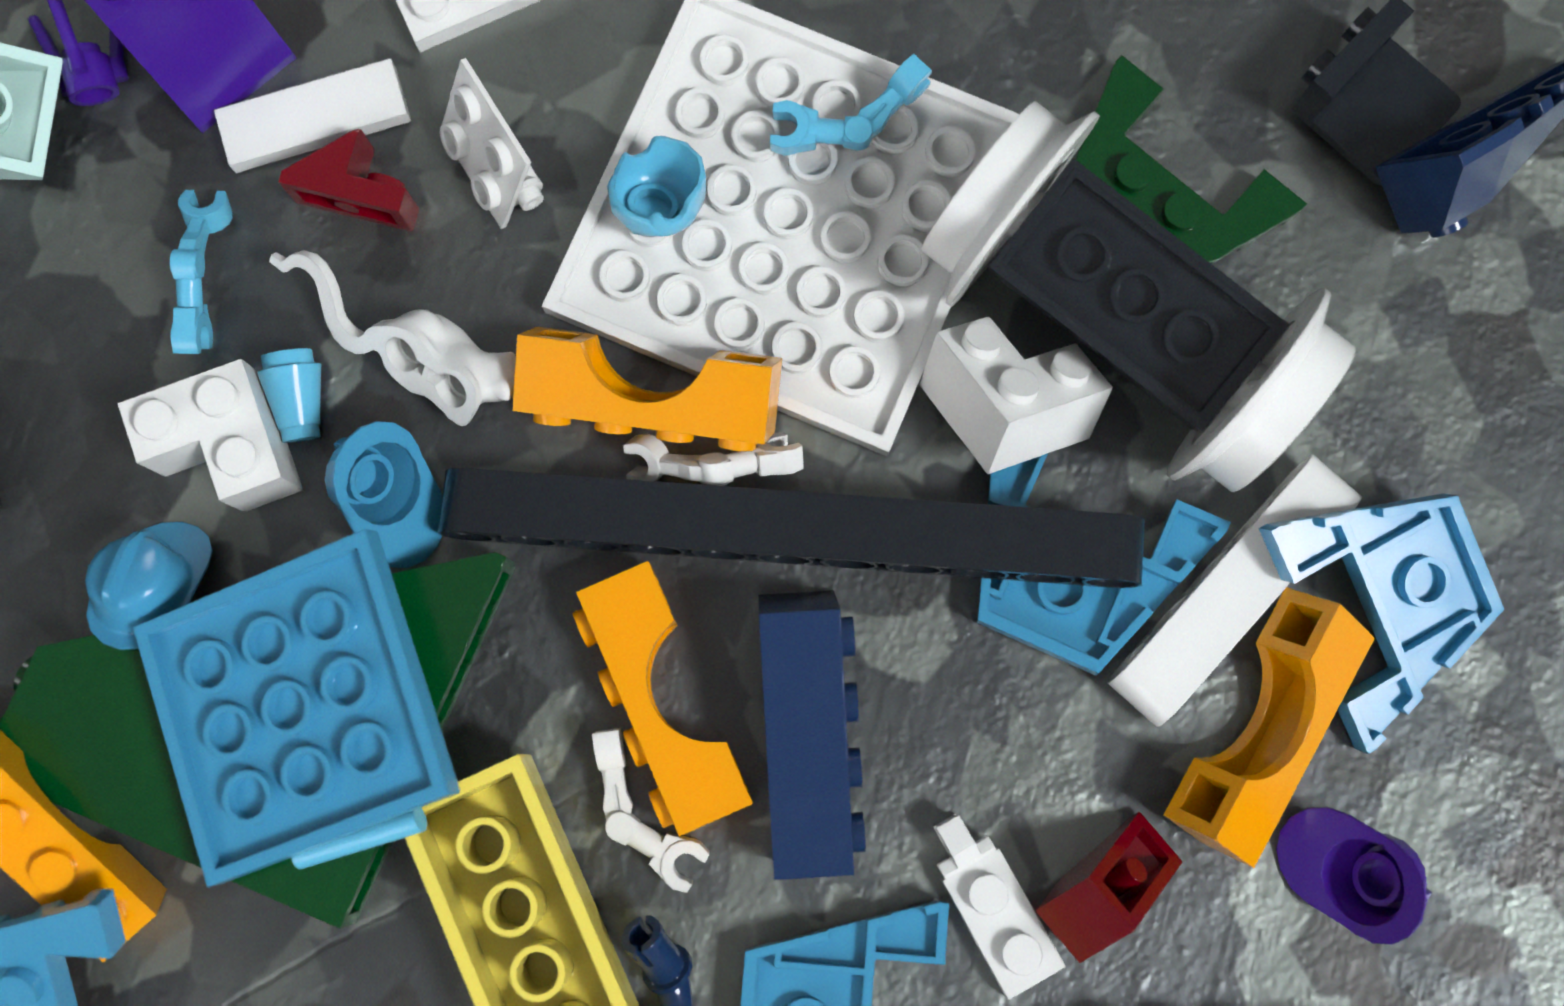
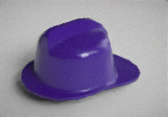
M1330 807L1307 808L1291 816L1281 829L1276 849L1280 871L1290 888L1309 905L1342 924L1355 935L1373 944L1393 945L1411 937L1423 922L1426 905L1432 892L1427 888L1426 871L1419 855L1405 841L1390 834L1380 833L1353 816Z

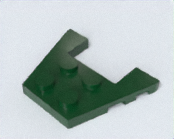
M1123 55L1116 60L1095 109V112L1100 117L1082 143L1076 160L1209 263L1214 264L1234 251H1239L1255 242L1260 236L1277 226L1286 224L1294 219L1307 205L1304 200L1264 169L1226 214L1220 213L1126 137L1128 132L1157 101L1164 88Z

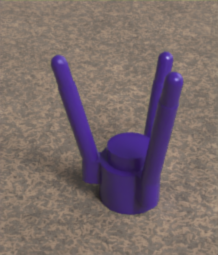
M47 0L64 46L59 81L62 96L68 97L69 102L79 106L100 105L115 99L119 95L117 83L129 80L124 62V45L110 29L109 56L101 52L100 46L96 43H78L63 1ZM31 15L28 18V23L44 54L62 58L41 19L36 15Z

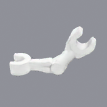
M784 432L774 433L764 445L756 444V449L753 451H736L728 454L721 452L704 455L669 454L667 447L661 440L647 433L635 435L623 445L624 453L640 455L648 464V467L637 465L626 475V479L658 481L663 475H670L689 481H701L702 485L725 486L733 482V478L757 473L759 476L786 475L804 469L802 445L800 443L788 445L787 434Z
M622 727L592 733L595 759L598 770L602 771L605 791L603 810L606 817L605 831L612 840L625 846L629 845L651 858L649 865L673 890L688 893L693 880L681 875L676 870L675 859L682 854H691L705 863L710 855V851L700 840L686 836L679 837L678 834L667 832L664 836L640 822L641 820L632 814L633 802L626 786L624 772L626 753Z

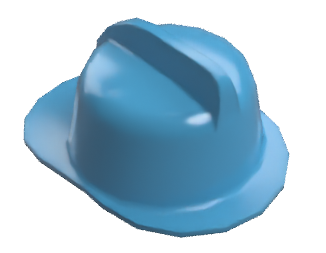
M374 421L361 426L349 437H343L334 443L335 451L326 465L324 478L328 497L335 507L342 512L353 534L364 529L378 531L389 567L409 568L425 561L440 543L442 535L438 534L442 504L441 491L422 456L418 444L409 431L394 422Z
M166 522L132 532L129 536L108 543L96 553L87 569L85 586L89 603L86 616L90 631L104 645L119 650L139 649L133 627L191 603L192 597L204 577L212 557L213 550L209 536L195 525L184 522Z

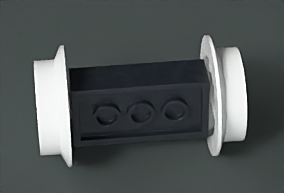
M1036 101L1032 102L1012 122L973 170L943 211L922 245V252L952 274L946 304L950 307L954 306L989 266V272L1191 429L1168 466L1167 476L1169 478L1177 480L1202 469L1229 491H1239L1268 468L1301 433L1335 390L1354 358L1355 346L1324 323L1331 293L1325 288L1316 290L1282 319L1074 158L1072 159L1100 117L1099 114L1094 111L1066 125Z

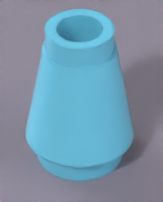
M288 349L261 355L263 370L258 371L257 375L278 431L281 433L282 443L320 438L321 363H314L312 349Z

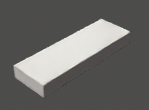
M391 58L214 110L228 164L235 173L320 149L355 129H361L367 135L411 122L397 70Z

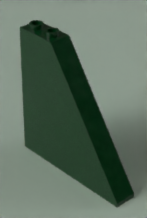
M496 552L391 573L441 732L446 725L517 566L509 558ZM95 635L38 646L34 655L26 659L18 669L13 682L15 693L4 716L0 717V730L23 751L27 768L38 787L52 803L202 868L139 649L119 650L104 645ZM393 841L304 869L296 868L292 859L289 858L231 881L341 929L357 923Z

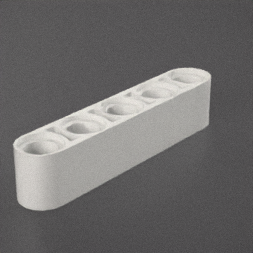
M1309 455L1266 499L1120 664L1107 683L1156 727L1163 725L1183 706L1290 584V582L1280 579L1259 528L1268 523L1355 509L1362 496L1315 455Z

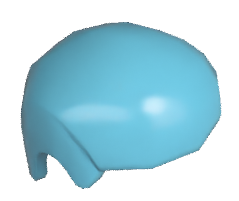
M654 136L647 149L637 155H630L624 152L607 186L612 214L634 234L641 236L663 237L683 231L694 221L705 200L706 174L702 157L687 142L666 136Z

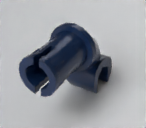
M646 915L645 923L653 933L649 931L641 917L635 918L624 929L621 936V945L627 954L641 967L644 983L650 991L658 995L660 1006H693L690 981L693 967L692 957L684 947L674 944L670 940L657 918Z

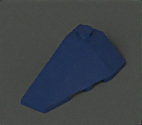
M1564 60L1559 61L1375 166L1401 234L1429 232L1432 238L1449 235L1464 228L1469 223L1466 216L1494 199L1564 118Z

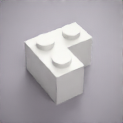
M989 316L938 331L919 384L987 474L1089 439L1113 389L1111 384L1076 343L1024 359Z
M242 359L117 403L136 463L166 477L206 462L219 501L242 512H247L304 491L288 443H282L281 433L278 431L258 378V371Z

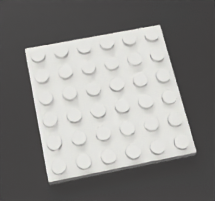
M684 0L547 293L542 308L546 314L696 377L701 372L707 359L719 350L782 358L777 411L884 456H888L924 372L936 333L942 330L951 309L946 304L952 274L922 252V245L958 190L996 141L1020 114L927 77L931 82L930 86L913 103L907 106L903 104L890 117L883 131L872 139L871 144L866 149L856 151L843 148V145L816 143V150L786 156L771 151L770 134L788 136L796 130L797 126L792 121L774 120L772 112L773 103L785 100L796 102L802 106L817 110L819 118L845 119L848 116H858L861 108L874 102L887 89L888 82L900 66L738 0ZM654 136H666L687 142L702 157L706 174L705 200L694 221L683 231L663 237L641 236L629 230L612 214L607 190L610 178L614 175V170L624 152L630 155L642 153L647 149Z

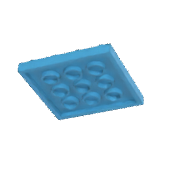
M364 529L133 627L207 887L224 884L461 792L378 531Z

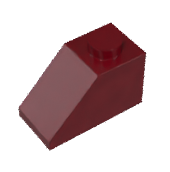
M1139 811L1126 820L1068 871L1036 909V912L1048 925L1055 937L1081 963L1133 933L1183 861Z

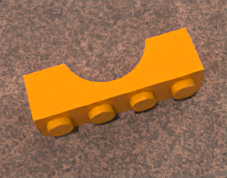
M535 327L517 335L512 411L532 413L533 422L548 426H566L571 424V419L594 422V430L607 434H629L632 432V427L656 430V438L667 442L694 441V435L718 438V446L724 449L753 451L756 449V444L764 445L775 433L782 358L719 350L707 359L701 372L691 385L671 392H654L629 383L612 368L604 355L597 334Z
M649 561L577 591L576 594L582 608L573 612L574 620L587 648L598 644L607 668L598 671L600 682L611 706L615 707L623 703L633 727L623 731V735L636 766L641 767L648 763L658 788L649 791L648 794L662 827L666 828L674 824L680 837L753 804V799L729 743L697 741L682 735L664 719L655 703L651 686L653 663L662 643L678 625Z
M1288 587L1284 589L1256 641L1262 664V684L1258 703L1250 722L1239 738L1223 752L1211 757H1194L1163 815L1201 843L1252 868H1255L1375 639L1340 603Z
M0 730V867L41 905L63 900L65 905L82 901L92 891L103 888L113 889L127 942L157 915L167 888L121 844H110L100 841L80 829L63 815L34 781L25 763L23 751ZM99 958L102 962L107 960L105 958Z

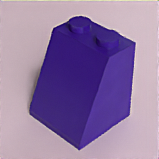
M85 0L202 133L217 122L214 113L215 109L244 101L296 59V56L253 0Z

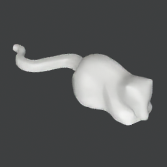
M306 250L293 253L287 258L277 252L271 254L270 263L280 271L288 272L294 267H299L306 270L312 276L317 286L325 322L333 338L345 350L354 354H365L372 350L377 351L382 358L386 370L399 384L411 393L430 399L445 413L448 419L456 424L466 426L470 423L482 403L508 401L513 396L516 356L513 352L490 353L482 351L464 330L439 314H434L424 309L409 311L395 319L382 320L373 324L364 332L356 327L346 316L337 280L327 262L318 254Z

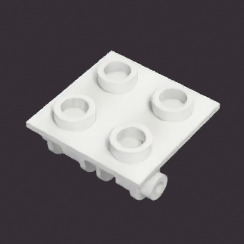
M466 58L461 59L440 127V137L447 154L453 160H459L470 178L472 191L478 204L484 210H490L500 228L503 229L507 227L514 206L520 204L524 211H528L542 203L544 197L540 191L543 188V183L532 169L529 157Z

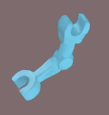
M912 54L896 70L888 82L887 89L874 102L861 108L858 116H848L845 119L819 118L817 110L789 100L773 103L772 112L774 120L792 121L797 127L788 136L770 134L771 151L783 156L793 155L795 153L816 150V143L843 145V148L856 151L866 149L871 144L872 139L883 131L890 117L903 104L906 106L910 105L930 86L931 82L927 77L932 73V70L915 54Z
M185 190L178 199V207L187 229L180 239L178 249H173L170 255V270L173 279H175L177 306L173 307L171 327L173 354L202 353L201 349L213 348L212 323L209 318L207 304H203L202 277H204L205 272L204 254L209 234L224 229L233 219L232 208L226 191H217L214 202L205 208H200L194 190Z

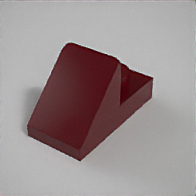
M361 129L348 132L283 169L278 181L296 204L411 232L414 230L420 210L405 188L404 183L385 174L375 172L368 174L374 155V148Z

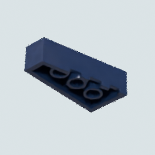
M834 590L758 595L774 880L854 875L853 853L866 852L863 812L851 813L850 788L862 787L860 747L848 748L847 723L859 722L856 682L844 683L843 657L855 656L853 616L841 617V609Z

